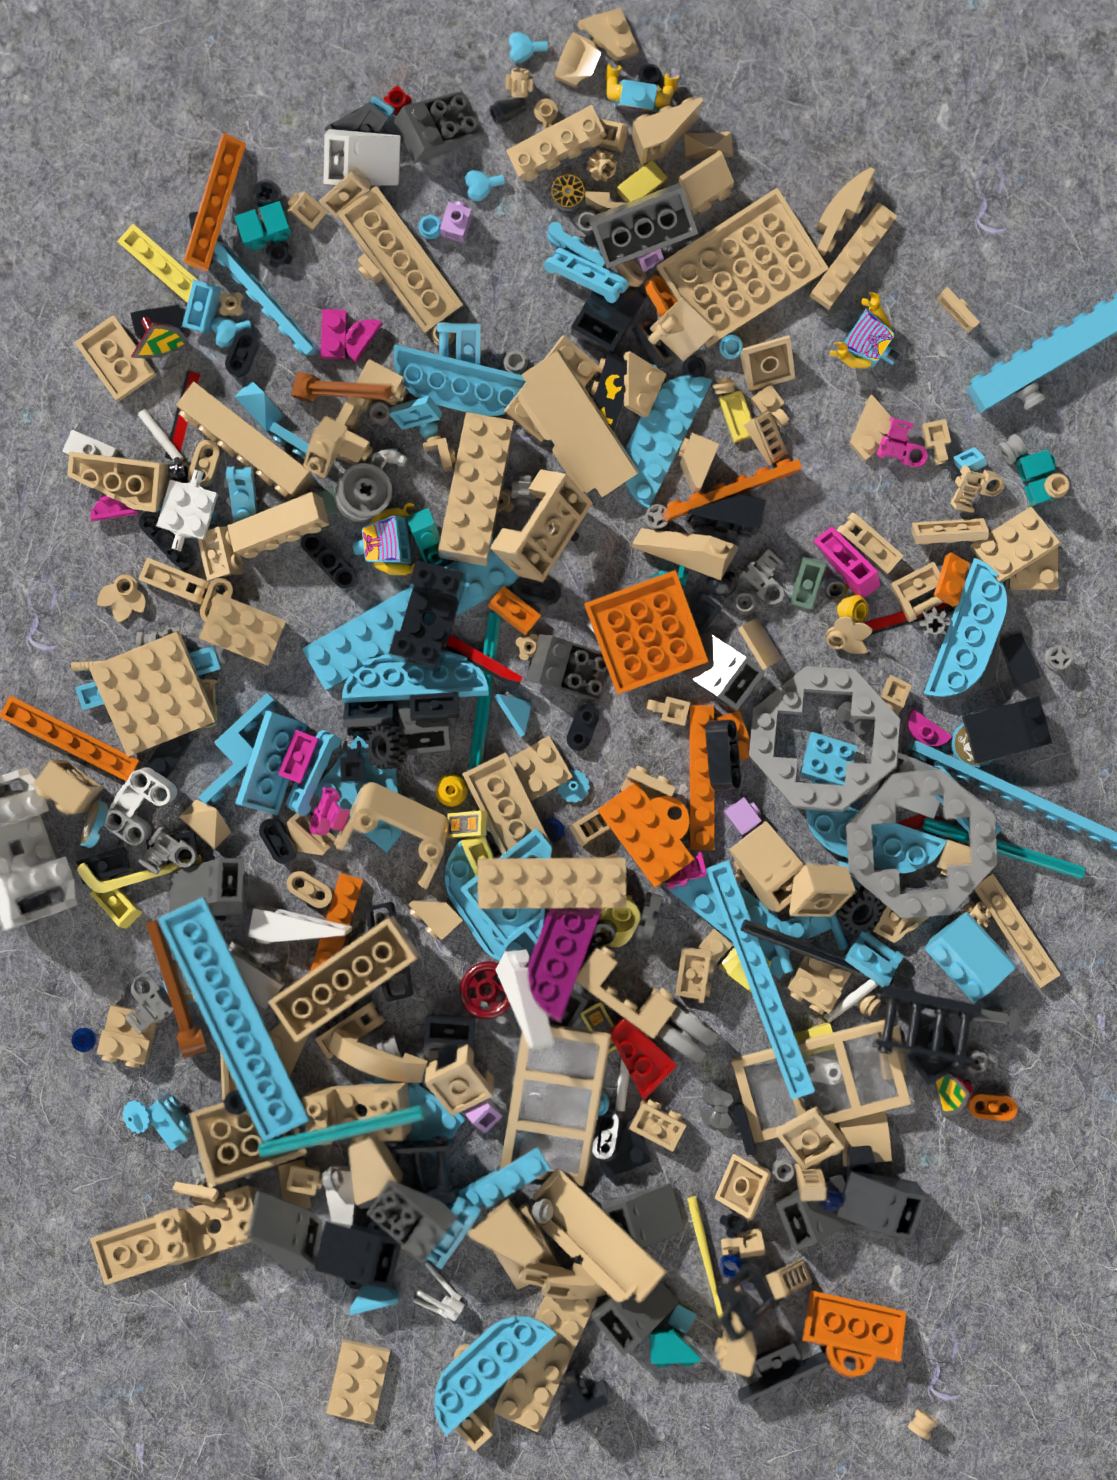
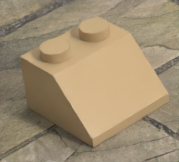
M721 150L679 177V183L683 187L692 216L698 212L700 214L706 212L711 208V203L717 199L719 201L726 199L732 193L731 190L734 184Z
M694 433L691 434L690 439H684L678 456L682 457L680 466L692 494L700 491L719 446L718 443Z
M807 864L803 866L802 870L794 877L789 910L790 916L832 917L856 891L847 866H836L834 864Z

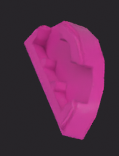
M376 319L356 322L349 328L346 335V349L350 358L355 363L359 361L383 326V322Z
M105 495L100 498L91 510L90 521L96 522L139 515L140 513L138 510L126 506V504Z
M911 709L908 716V727L911 736L916 741L927 746H939L953 737L926 717Z

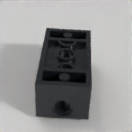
M416 560L409 582L412 587V593L400 631L395 630L388 652L393 660L440 672L467 581L462 572ZM427 613L435 614V623L429 626L423 623L424 615Z

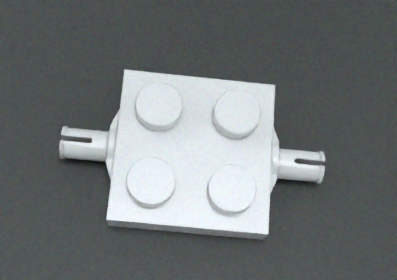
M194 469L191 483L169 481L157 527L169 530L175 534L172 549L182 551L185 538L194 537L202 540L206 538L218 494L205 490L200 486L204 474L202 471Z

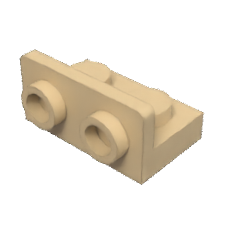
M219 526L207 531L205 540L198 539L207 581L244 573L241 556L233 552L228 527Z
M642 1099L629 1129L673 1152L686 1128V1123L682 1120L683 1116L673 1110H670L669 1113L661 1109L662 1105L652 1099H649L648 1102Z

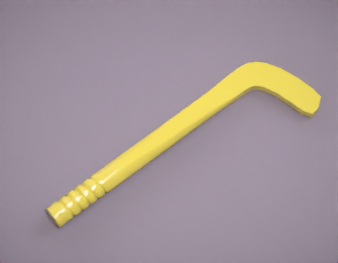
M200 854L194 865L203 863ZM192 857L182 859L180 861L183 863H189ZM172 862L160 866L162 870L159 874H154L148 869L108 881H100L85 863L80 864L77 870L83 881L93 891L105 893L186 867H180Z
M693 1196L687 1198L717 1314L720 1317L723 1312L716 1292L703 1221L697 1197Z

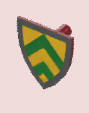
M144 317L141 323L146 333L131 357L155 358L165 356L188 346L189 343L185 334L180 329L172 325L152 323L149 317Z
M950 1072L934 1083L942 1115H957L966 1108L973 1091L972 1083L969 1079L961 1081L955 1074Z

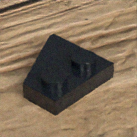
M369 102L329 124L325 130L333 129L379 134L390 116L372 102Z
M634 1117L621 1130L616 1157L608 1162L600 1160L606 1178L652 1162L643 1136L629 1129ZM610 1146L605 1148V1153L610 1150Z

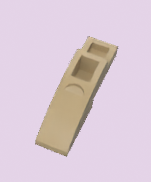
M870 167L849 181L837 193L824 211L816 227V230L824 233L817 248L822 258H824L826 251L832 252L837 239L833 238L836 230L841 232L847 218L852 220L855 213L860 214L865 203L862 196L865 191L870 192L876 180L872 178L875 169Z
M537 1261L533 1265L528 1263L526 1266H523L519 1275L520 1282L542 1287V1296L559 1299H589L608 1294L582 1268V1264L574 1263L571 1270H567L560 1266H551Z

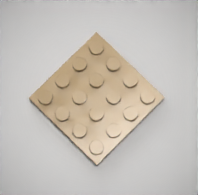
M179 631L89 667L127 757L217 721Z

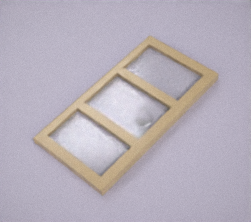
M885 1020L797 1042L815 1092L793 1100L789 1094L773 1048L732 1058L731 1065L735 1071L754 1143L777 1138L775 1134L776 1128L816 1106L827 1121L832 1120L833 1123L910 1105L911 1102L897 1052L883 1054L877 1052L878 1048L872 1047V1042L875 1039L882 1040Z
M549 1024L554 1042L553 1046L530 1049L522 1031L500 1169L539 1147L551 1170L536 1179L547 1180L557 1168H560L576 1185L585 1186L611 1034Z

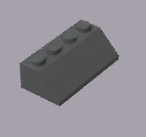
M680 183L589 218L607 269L698 234Z

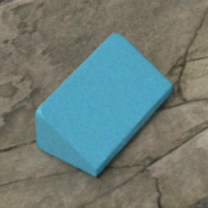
M193 279L182 327L210 335L212 330L211 323L215 318L222 288Z

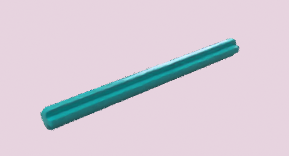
M489 612L483 654L496 661L501 616L496 612ZM482 669L481 671L488 684L489 695L477 697L468 771L482 764L493 676Z
M925 818L922 825L923 830L970 844V836L966 829L931 818ZM996 839L998 854L1078 879H1083L1086 868Z
M417 1106L261 1143L258 1145L259 1155L267 1157L424 1120L425 1113L423 1107Z

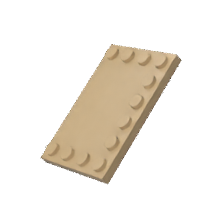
M778 188L772 190L656 266L658 273L676 301L678 302L682 297L687 299L717 329V332L704 343L707 349L829 269Z

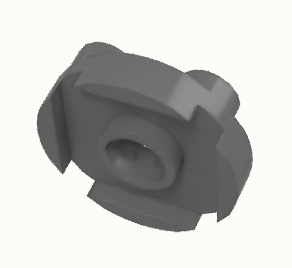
M647 892L644 909L640 913L641 918L636 939L651 941L657 921V913L661 905V895Z

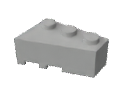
M232 941L231 944L226 942L254 1003L266 1010L270 1007L268 1001L277 996L286 983L282 981L283 976L272 969L269 972L262 966L264 963L253 955L249 957L244 954V948L236 942Z

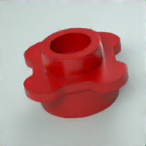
M395 86L384 97L383 101L395 108L393 113L398 115L403 106L412 103V98L410 95H406L401 87Z

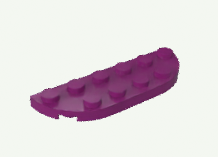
M550 908L529 962L528 982L530 992L536 1004L554 1020L561 1022L603 908Z

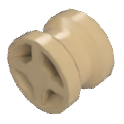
M917 1408L915 1412L916 1417L913 1421L909 1422L908 1428L920 1437L929 1440L931 1430L937 1426L938 1420L929 1413Z

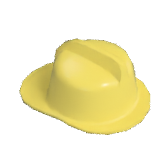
M628 895L626 897V908H603L599 920H611L617 927V934L614 940L609 944H605L606 946L620 947L625 945L636 930L641 915L640 910L632 900V896ZM602 928L600 933H605V935L608 936L610 931H606L605 928Z

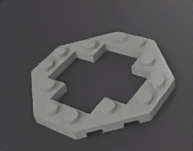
M806 666L754 708L749 757L763 771L777 790L783 794L793 808L844 812L855 800L866 794L882 778L897 768L900 718L855 669ZM805 692L853 695L851 718L875 720L872 764L847 762L845 786L796 782L798 759L774 757L778 713L802 715Z
M942 769L891 773L883 785L863 804L858 813L846 823L849 874L901 918L951 915L997 864L995 815ZM943 795L945 819L969 818L971 863L946 865L948 889L900 892L898 869L874 870L871 824L896 823L895 798Z

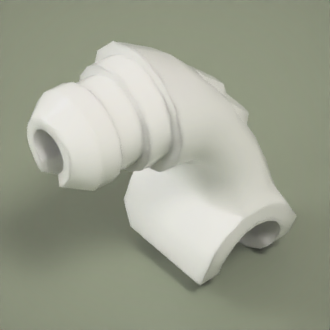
M385 449L374 453L368 464H373L380 469L384 468L386 462L395 463L401 467L404 466L407 458L405 455L400 454L397 451L398 449Z

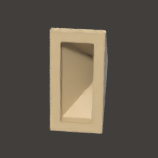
M732 132L684 134L685 159L709 158L720 150L724 157H732Z
M195 800L179 816L214 850L231 834V830L218 810L201 801Z
M296 813L288 820L287 825L291 838L297 847V852L317 855L326 853L334 845L336 838L329 831L325 836L312 834L310 831L312 816L310 814L301 816Z

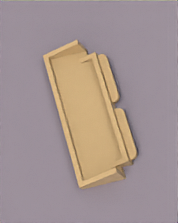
M560 349L522 374L528 386L520 390L519 402L545 440H552L555 445L553 447L554 455L569 478L582 492L588 493L596 488L601 497H603L639 473V470Z
M557 1168L532 1196L535 1201L542 1199L550 1200L554 1209L552 1218L546 1224L538 1223V1225L571 1257H577L580 1254L584 1258L582 1268L615 1301L622 1302L624 1299L628 1300L633 1293L637 1295L636 1300L638 1302L644 1301L665 1275L666 1271L560 1168Z

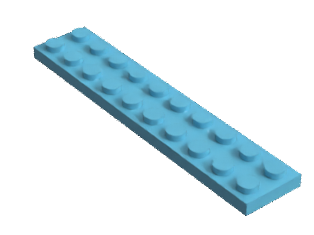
M491 549L487 566L454 561L444 567L462 572L467 580L456 617L497 594L502 586L508 588L513 585L520 577ZM412 587L405 589L302 648L326 691L347 680L351 673L354 674L363 666L362 663L381 655H388L394 632L401 629L412 593ZM427 613L423 617V623L428 626L433 625L436 621V615L433 613Z
M205 897L159 917L158 921L263 1142L308 1122L309 1118Z

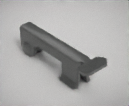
M987 1007V1010L982 1009L981 1015L975 1020L996 1024H1006V1022H1009L1010 1030L1016 1031L1019 1029L1021 1013L1018 1009H1013L1010 1016H1007V1013L1003 1012L1001 1008ZM949 1013V1016H946V1017H951V1016L958 1017L959 1015H955V1014H950V1013Z

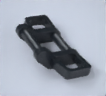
M386 902L368 906L365 909L368 931L350 935L351 943L376 927L374 919L375 909L386 908L389 917L394 916L398 921L394 903ZM410 965L395 974H403L405 993L393 995L388 980L381 984L386 1001L390 1002L413 996Z
M745 1262L739 1267V1272L727 1283H722L716 1289L719 1298L730 1304L720 1315L719 1321L731 1342L739 1341L750 1331H753L758 1326V1322L770 1310H774L779 1306L780 1302L784 1299V1297L774 1298L766 1275L778 1270L777 1268L770 1269L764 1273L752 1264ZM744 1280L753 1283L763 1301L754 1312L744 1295L735 1289ZM734 1312L743 1326L739 1332H737L731 1321V1315Z

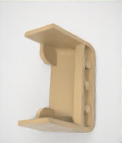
M375 782L364 784L350 809L343 831L340 830L334 845L343 851L353 829L363 833L371 832L376 827L379 819L420 837L423 840L419 846V856L425 861V865L416 882L422 888L427 889L444 853L449 831L448 819L443 814Z

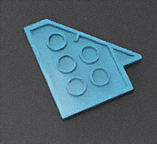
M357 736L348 748L355 750L357 748V741H361L362 747L358 757H365V783H341L340 758H347V755L343 753L320 781L317 790L314 792L319 798H322L323 787L336 789L340 796V801H337L341 809L349 811L361 787L368 782H375L399 794L396 768L380 770L370 764L372 760L367 758L369 752L365 750V748H368V744H365L366 741L360 736ZM379 819L374 830L363 834L387 853L401 837L403 831Z
M536 828L499 858H551L552 846L539 829ZM478 874L460 888L505 946L524 931L535 944L537 943L543 927L545 908L478 909Z

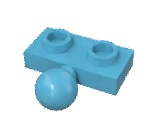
M430 396L392 406L389 415L402 430L420 426L421 436L428 439L437 436L439 429L434 421L440 420L442 411Z

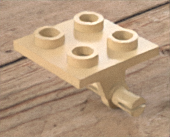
M682 297L650 327L653 333L648 336V339L652 344H656L661 339L684 362L717 332V329L687 299Z

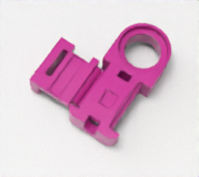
M890 417L889 420L892 422L887 436L882 437L877 456L882 459L884 455L900 459V463L913 467L922 466L928 457L926 449L918 444L907 442L909 440L907 437L909 429L912 430L914 423ZM897 424L907 425L908 428L898 426ZM919 449L921 452L919 460L912 462L909 457L911 451Z
M328 787L322 788L321 801L318 808L315 807L310 821V831L312 834L325 836L330 827L331 829L343 831L350 811L341 809L337 801H340V796L336 789Z
M698 853L694 861L668 879L669 883H666L667 889H674L676 885L683 887L688 884V879L692 880L706 876L702 853ZM697 860L699 861L701 871H699Z

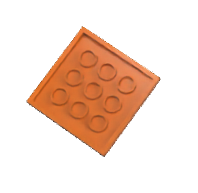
M676 570L584 603L617 695L709 662Z

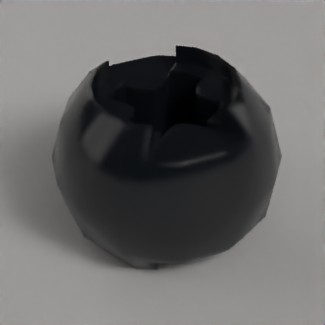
M261 180L253 188L252 199L254 204L260 208L278 201L281 202L282 191L275 182ZM264 192H269V199L264 197Z
M731 571L725 572L721 580L711 576L707 577V588L712 595L717 594L727 598L736 589V577Z

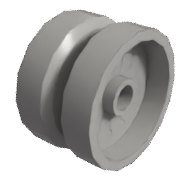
M360 463L350 467L339 478L334 488V501L337 509L344 517L352 521L366 522L371 520L387 507L391 499L392 486L389 477L382 469L373 464Z
M676 1005L677 1007L671 1014L670 1019L679 1027L676 1028L669 1023H665L657 1035L687 1057L701 1064L708 1053L697 1041L700 1040L706 1045H714L720 1035L700 1017Z

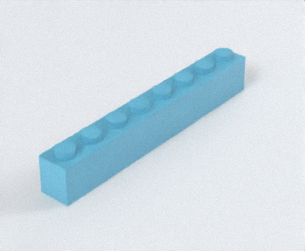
M1117 293L1113 295L1115 299L1109 303L1104 300L1093 307L1094 312L1089 315L1083 312L1072 320L1074 323L1067 328L1065 324L1052 331L1053 336L1045 339L1044 336L1031 344L1033 348L1025 352L1024 349H1021L1011 356L1013 360L1005 364L1003 361L997 363L990 368L992 372L986 376L981 373L970 380L971 385L966 391L980 414L1116 334Z

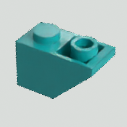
M429 508L407 516V521L425 563L438 565L448 561L449 559L439 557L438 549L441 537Z
M655 1327L649 1334L651 1364H656L657 1367H668L670 1363H680L681 1366H693L695 1363H700L699 1351L674 1327Z

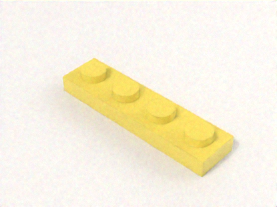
M132 224L117 242L188 304L193 279H197L138 227Z

